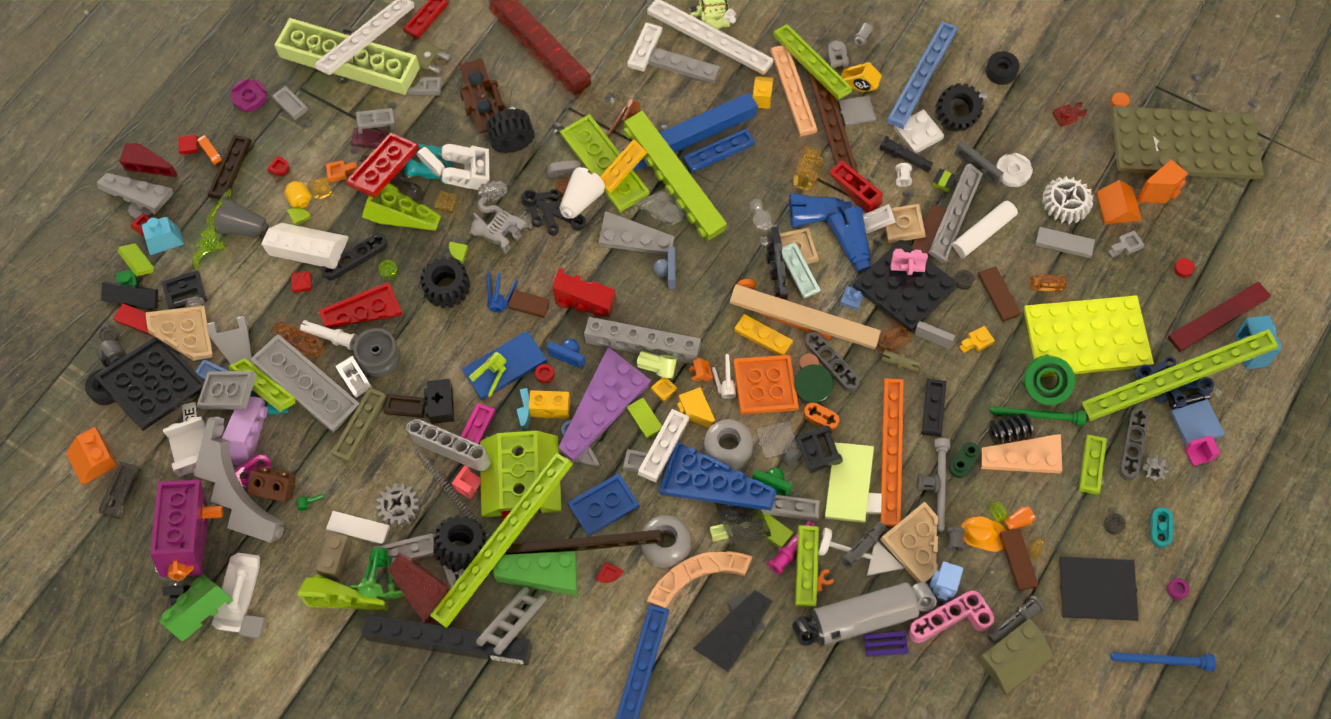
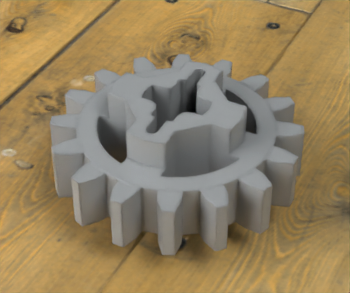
M396 483L393 485V489L387 486V492L381 491L382 498H377L376 500L380 504L376 506L380 519L384 518V523L390 522L392 527L396 523L402 527L404 521L410 524L409 518L415 519L414 512L420 511L419 507L416 506L420 504L419 499H417V493L413 492L410 486L406 489L403 483L400 488H398ZM409 499L411 500L410 508L407 505L409 503ZM386 503H388V505H389L388 508H387V512H386V509H385Z

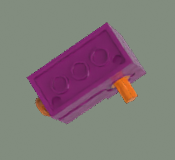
M200 480L158 482L150 555L160 577L182 580L187 576L202 575L208 520L209 518H222L223 506L208 505Z

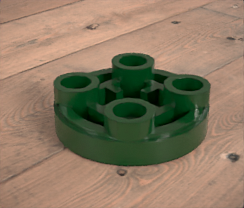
M816 364L807 365L799 370L795 377L794 386L796 393L800 399L807 403L823 402L832 392V375L823 366Z

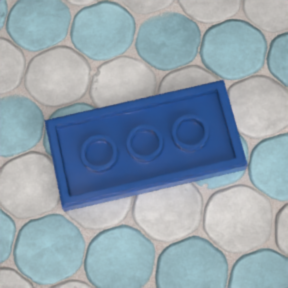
M525 331L462 368V371L480 399L484 400L488 397L499 371L492 372L487 369L475 381H471L469 376L495 352L501 354L507 362L504 365L506 370L502 373L493 394L535 370L539 365L545 364L547 359L529 332Z

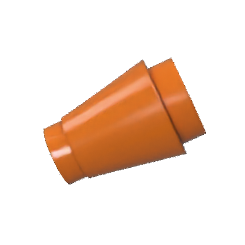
M1022 506L1004 520V523L1008 530H1013L1033 524L1032 522L1036 518L1029 506Z

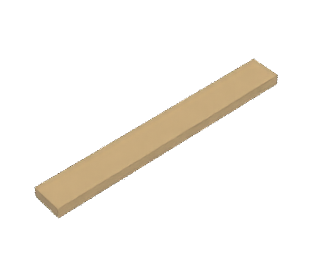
M735 284L729 302L736 306L874 350L881 330Z

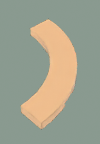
M727 551L707 552L690 557L671 568L657 582L647 599V603L667 609L672 598L683 586L707 574L733 573L746 576L752 556Z

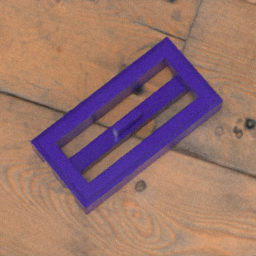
M906 632L864 635L866 657L908 654L909 652ZM901 638V640L869 643V640ZM902 645L903 647L900 649L870 651V648L872 647Z

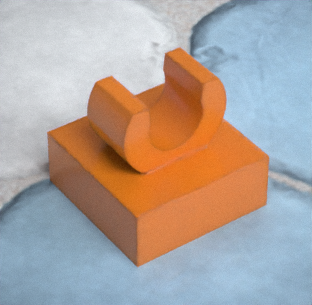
M702 358L693 360L694 366H691L689 371L696 372V375L691 377V379L696 382L701 379L706 382L712 380L713 375L709 362Z

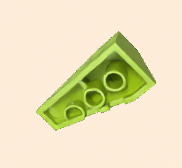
M389 183L376 198L369 196L366 201L362 218L379 224L436 231L441 218L439 214L423 204H417L412 200L413 197L403 195L398 191L399 188Z
M313 575V578L306 577L297 595L307 607L388 611L385 601L378 598L372 599L367 596H361L359 591L327 579L322 575Z

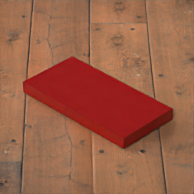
M390 133L346 180L347 186L376 198L420 149L419 145Z

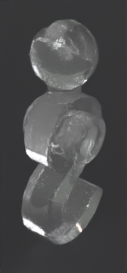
M757 198L750 201L749 209L755 213L753 223L756 228L770 231V227H776L772 223L769 212L762 210L763 202ZM760 237V242L766 246L768 244L767 238Z

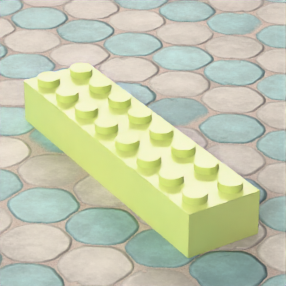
M289 18L275 43V47L280 58L315 68V63L348 38L349 35ZM371 42L334 71L333 74L406 95L420 67L416 55Z

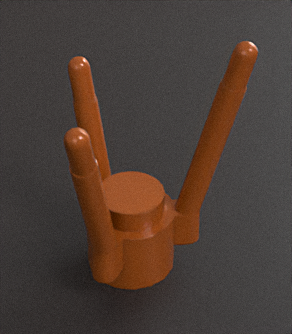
M628 100L621 114L607 133V136L612 134L621 119L624 123L627 118H631L640 112L641 104L637 100Z

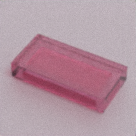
M354 128L350 144L355 147L376 149L389 135V132L362 129V133L358 134V128Z

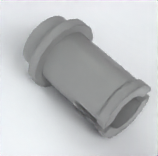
M863 24L858 34H855L854 43L856 45L862 46L866 44L867 37L872 32V27L869 24Z

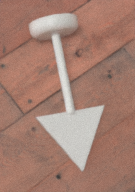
M824 528L818 544V555L824 556L829 546L846 552L850 551V547L831 542L832 531L829 528ZM879 542L873 546L872 554L865 553L862 556L870 559L867 576L904 569Z

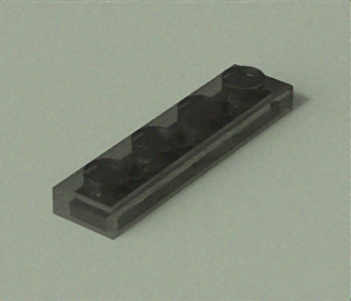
M363 155L360 162L363 163L369 156ZM397 173L389 182L413 200H423L426 194L420 190L421 187L419 185L407 181L408 178L400 173Z

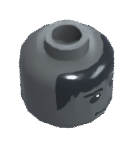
M116 340L103 341L97 348V356L105 367H109L126 356L123 347Z

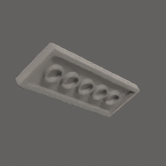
M279 334L250 359L252 364L293 395L297 403L332 433L355 413L360 404Z

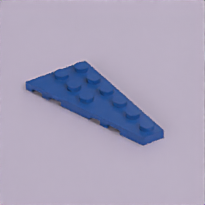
M679 441L672 451L658 491L660 495L769 511L772 510L777 494L774 488L756 479L753 480L745 476L744 473L737 472L731 469L730 466L708 455H703L697 452L696 449L687 447Z

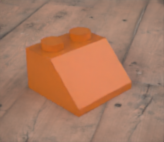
M1170 160L1146 181L1137 201L1167 203L1171 198L1173 200L1176 199L1181 193L1180 189L1186 184L1185 179L1188 173L1174 161Z
M95 426L76 436L66 452L82 485L118 466L103 434Z

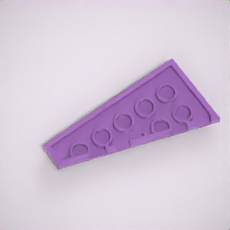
M608 347L558 447L559 451L574 462L627 409V406L632 404L651 385V380Z

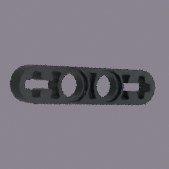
M376 233L343 252L338 260L341 269L336 266L335 269H332L333 273L328 272L330 268L322 266L324 277L327 280H335L384 251L388 244L385 236ZM379 240L382 244L378 245L376 241ZM359 250H368L365 255H358ZM346 258L352 259V261H351L350 264H348V265H343V264H342V261H343L344 259H346Z

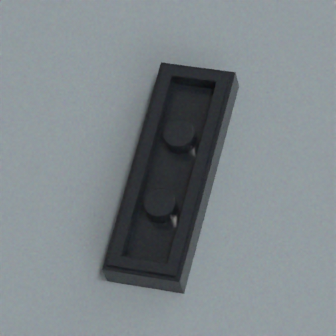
M102 282L101 301L156 309L158 308V290Z
M927 378L921 432L923 435L938 437L942 435L947 381Z

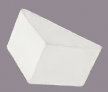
M353 356L335 366L355 398L365 393L369 387L372 388Z

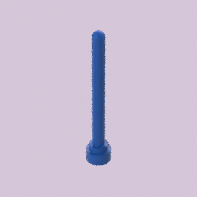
M1115 652L1110 655L1113 661L1199 666L1204 671H1214L1216 665L1214 654H1204L1199 656V658Z

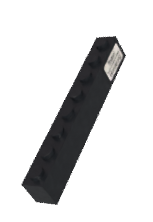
M367 615L363 636L367 641L529 666L532 651L530 639L515 637L504 651L498 655L494 652L496 645L487 641L483 646L477 644L476 640L483 632L452 627L446 628L445 626ZM492 634L501 639L504 638V635Z

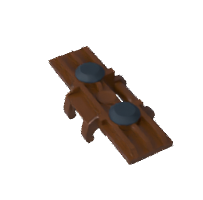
M483 58L459 64L465 84L461 88L460 95L465 102L466 115L470 116V112L473 111L479 133L487 132V121L494 114L503 111L505 104L501 100L497 88V80L489 81ZM491 90L494 100L489 101L487 99L486 91Z

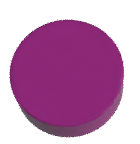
M1175 578L1168 583L1167 593L1172 599L1182 600L1189 593V585L1185 580Z

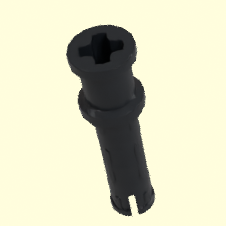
M886 136L880 145V151L884 150L892 154L894 158L899 157L927 173L930 171L931 166H933V162L904 148L902 143L898 144L890 140L889 136Z

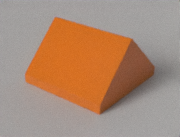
M1118 180L1096 192L1104 225L1141 221L1142 218L1134 189L1130 185Z

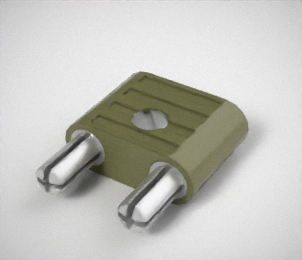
M422 41L413 53V55L417 56L420 68L426 71L431 70L437 74L441 72V68L435 66L438 59L442 58L449 61L451 58L450 55L443 53L442 49L425 41Z

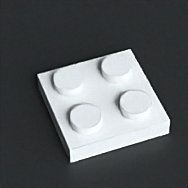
M924 109L910 116L904 129L896 126L893 128L909 150L915 154L944 138V134Z

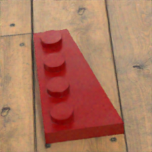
M389 282L318 310L326 328L403 315Z

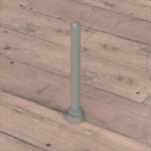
M937 438L934 440V449L938 453L939 475L937 530L943 532L945 529L946 453L950 449V440L947 438Z

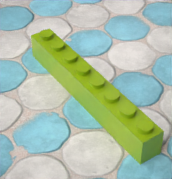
M643 110L624 121V134L628 139H635L648 152L644 156L646 164L649 167L652 166L657 179L664 182L666 191L675 197L678 207L684 209L687 213V219L691 224H695L698 234L708 242L724 232L727 223Z

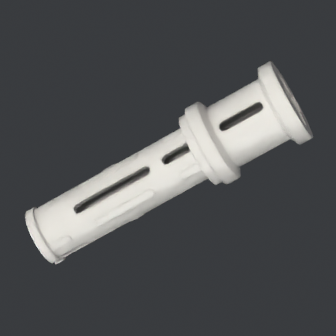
M306 320L300 326L301 332L330 340L334 345L345 346L348 350L354 349L355 341L358 338L357 334H348L343 332L342 329L333 330Z

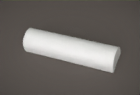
M1003 201L951 243L960 258H965L1017 216L1018 211L1010 201Z

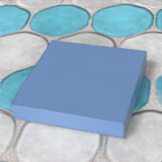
M1208 399L1170 412L1186 446L1189 442L1210 435H1212L1213 439H1216L1225 434Z

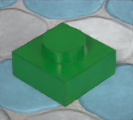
M132 270L116 273L118 284L138 286V279Z

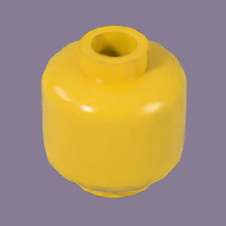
M290 182L284 191V196L293 208L307 207L312 197L303 182Z

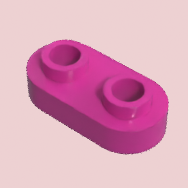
M262 453L256 454L235 469L237 478L242 486L249 485L251 470L259 467L257 465L259 460H263L262 465L271 467V460L267 455ZM242 472H247L245 477H240Z

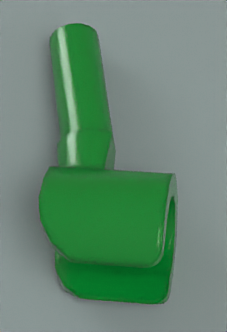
M323 493L311 498L299 497L297 499L298 511L308 510V503L323 499Z

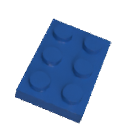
M619 473L568 502V506L587 537L592 536L640 508L639 503Z

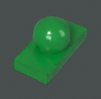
M773 467L766 473L755 469L752 476L753 480L756 479L774 488L777 495H790L792 484L784 481L785 476L781 469Z

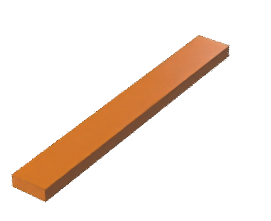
M884 378L882 502L880 522L886 528H893L901 522L904 379Z

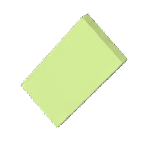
M835 443L838 453L843 458V462L831 466L825 519L866 523L874 446Z

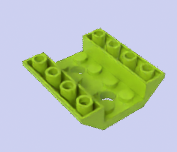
M541 431L497 433L480 441V445L485 448L491 460L490 466L486 470L481 471V516H502V511H511L553 456L556 453L559 454L558 436ZM515 448H522L524 452L520 456L513 455V450ZM560 482L540 506L541 513L562 512ZM518 485L525 487L524 492L521 494L514 492V488Z

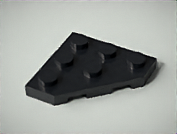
M778 226L770 227V235H767L766 262L767 265L770 264L771 266L769 273L771 281L774 280L775 286H773L775 297L787 300L788 290L787 285H785L784 260H781L783 249Z

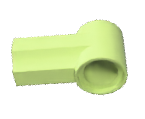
M641 351L637 359L638 368L656 372L658 376L673 378L677 358L670 355H657Z

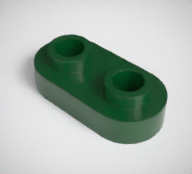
M967 442L960 448L949 465V471L952 476L963 478L969 473L981 454L980 447L977 444ZM968 449H972L974 453H969ZM957 464H962L963 468H958Z

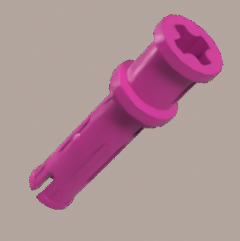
M807 521L804 526H810L811 522ZM798 533L786 547L778 550V554L773 560L767 562L769 568L776 574L781 575L786 565L794 561V555L797 553Z

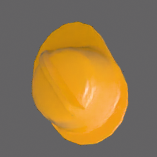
M981 516L971 517L963 522L961 527L965 529L963 538L966 544L991 552L1004 549L999 533L1007 530L1002 524Z

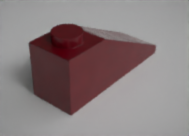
M139 143L125 144L119 160L125 171L177 177V173L170 163Z

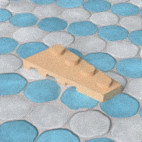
M1061 434L981 448V469L1061 474Z

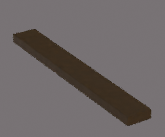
M659 529L511 544L503 555L585 551L663 543L664 535Z

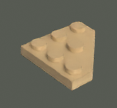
M204 306L146 312L148 333L191 360L212 358Z
M926 502L922 503L880 538L917 583H925L937 571L938 516Z

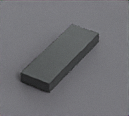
M960 141L955 151L957 157L983 173L982 176L995 186L1001 183L1004 172L965 142Z

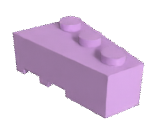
M250 396L246 409H235L226 427L222 439L229 441L233 465L240 466L255 455L263 422L268 413V408L265 406L263 398Z

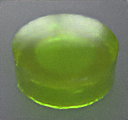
M385 260L379 265V273L384 279H392L398 273L397 265L392 260Z
M996 501L990 504L991 513L998 522L1007 519V512L1000 502Z

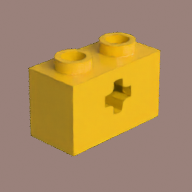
M530 390L529 412L531 417L569 419L571 404L569 392Z

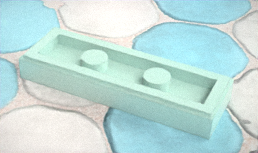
M796 242L783 247L782 260H784V264L802 299L804 300L819 293L821 290Z

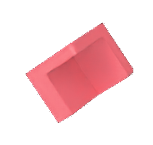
M464 465L452 482L455 491L471 500L481 486V478L472 473L468 466Z

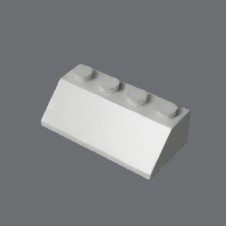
M280 223L267 230L261 245L269 256L335 269L348 241V236Z

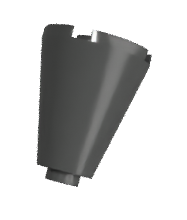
M229 198L222 199L221 203H224L223 208H218L214 227L218 229L214 230V232L218 234L262 236L263 233H267L269 223H266L264 217Z

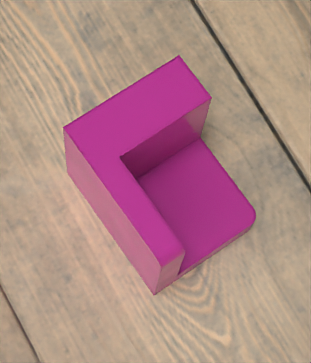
M1212 435L1191 441L1184 449L1192 466L1213 461L1220 454Z

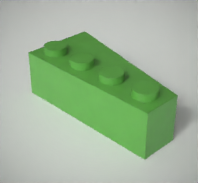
M575 551L503 555L494 566V577L498 583L519 587L525 586L535 590H546L578 598L577 557Z

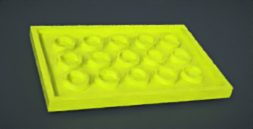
M1137 295L1026 305L1023 308L1034 359L1046 354L1056 356L1066 361L1072 367L1074 374L1137 369L1144 364L1151 367L1154 365ZM1046 371L1041 375V377L1057 376L1053 371Z

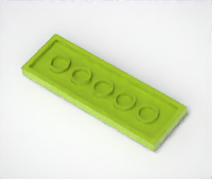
M590 114L560 131V136L592 175L595 173L600 177L620 155V152ZM634 170L624 178L612 193L604 188L605 195L619 213L650 195V191Z

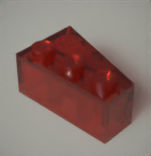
M399 553L387 571L424 623H431L434 619L430 616L452 587L409 556Z

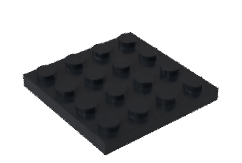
M899 240L854 282L853 288L860 291L863 296L911 333L917 327L919 321H924L958 287L959 283L928 259L925 265V272L913 271L912 275H907L906 271L891 270L890 266L895 249H903L904 252L909 253L915 250L905 241Z
M156 337L94 376L95 381L142 431L201 393L205 382L171 346Z

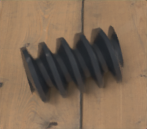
M1021 413L1020 416L1013 415L1012 418L1009 416L1005 419L1000 418L997 422L992 420L989 423V434L995 445L996 439L1003 444L1004 437H1006L1008 442H1011L1012 435L1018 440L1020 433L1023 438L1027 437V432L1031 437L1034 436L1032 421L1026 413Z

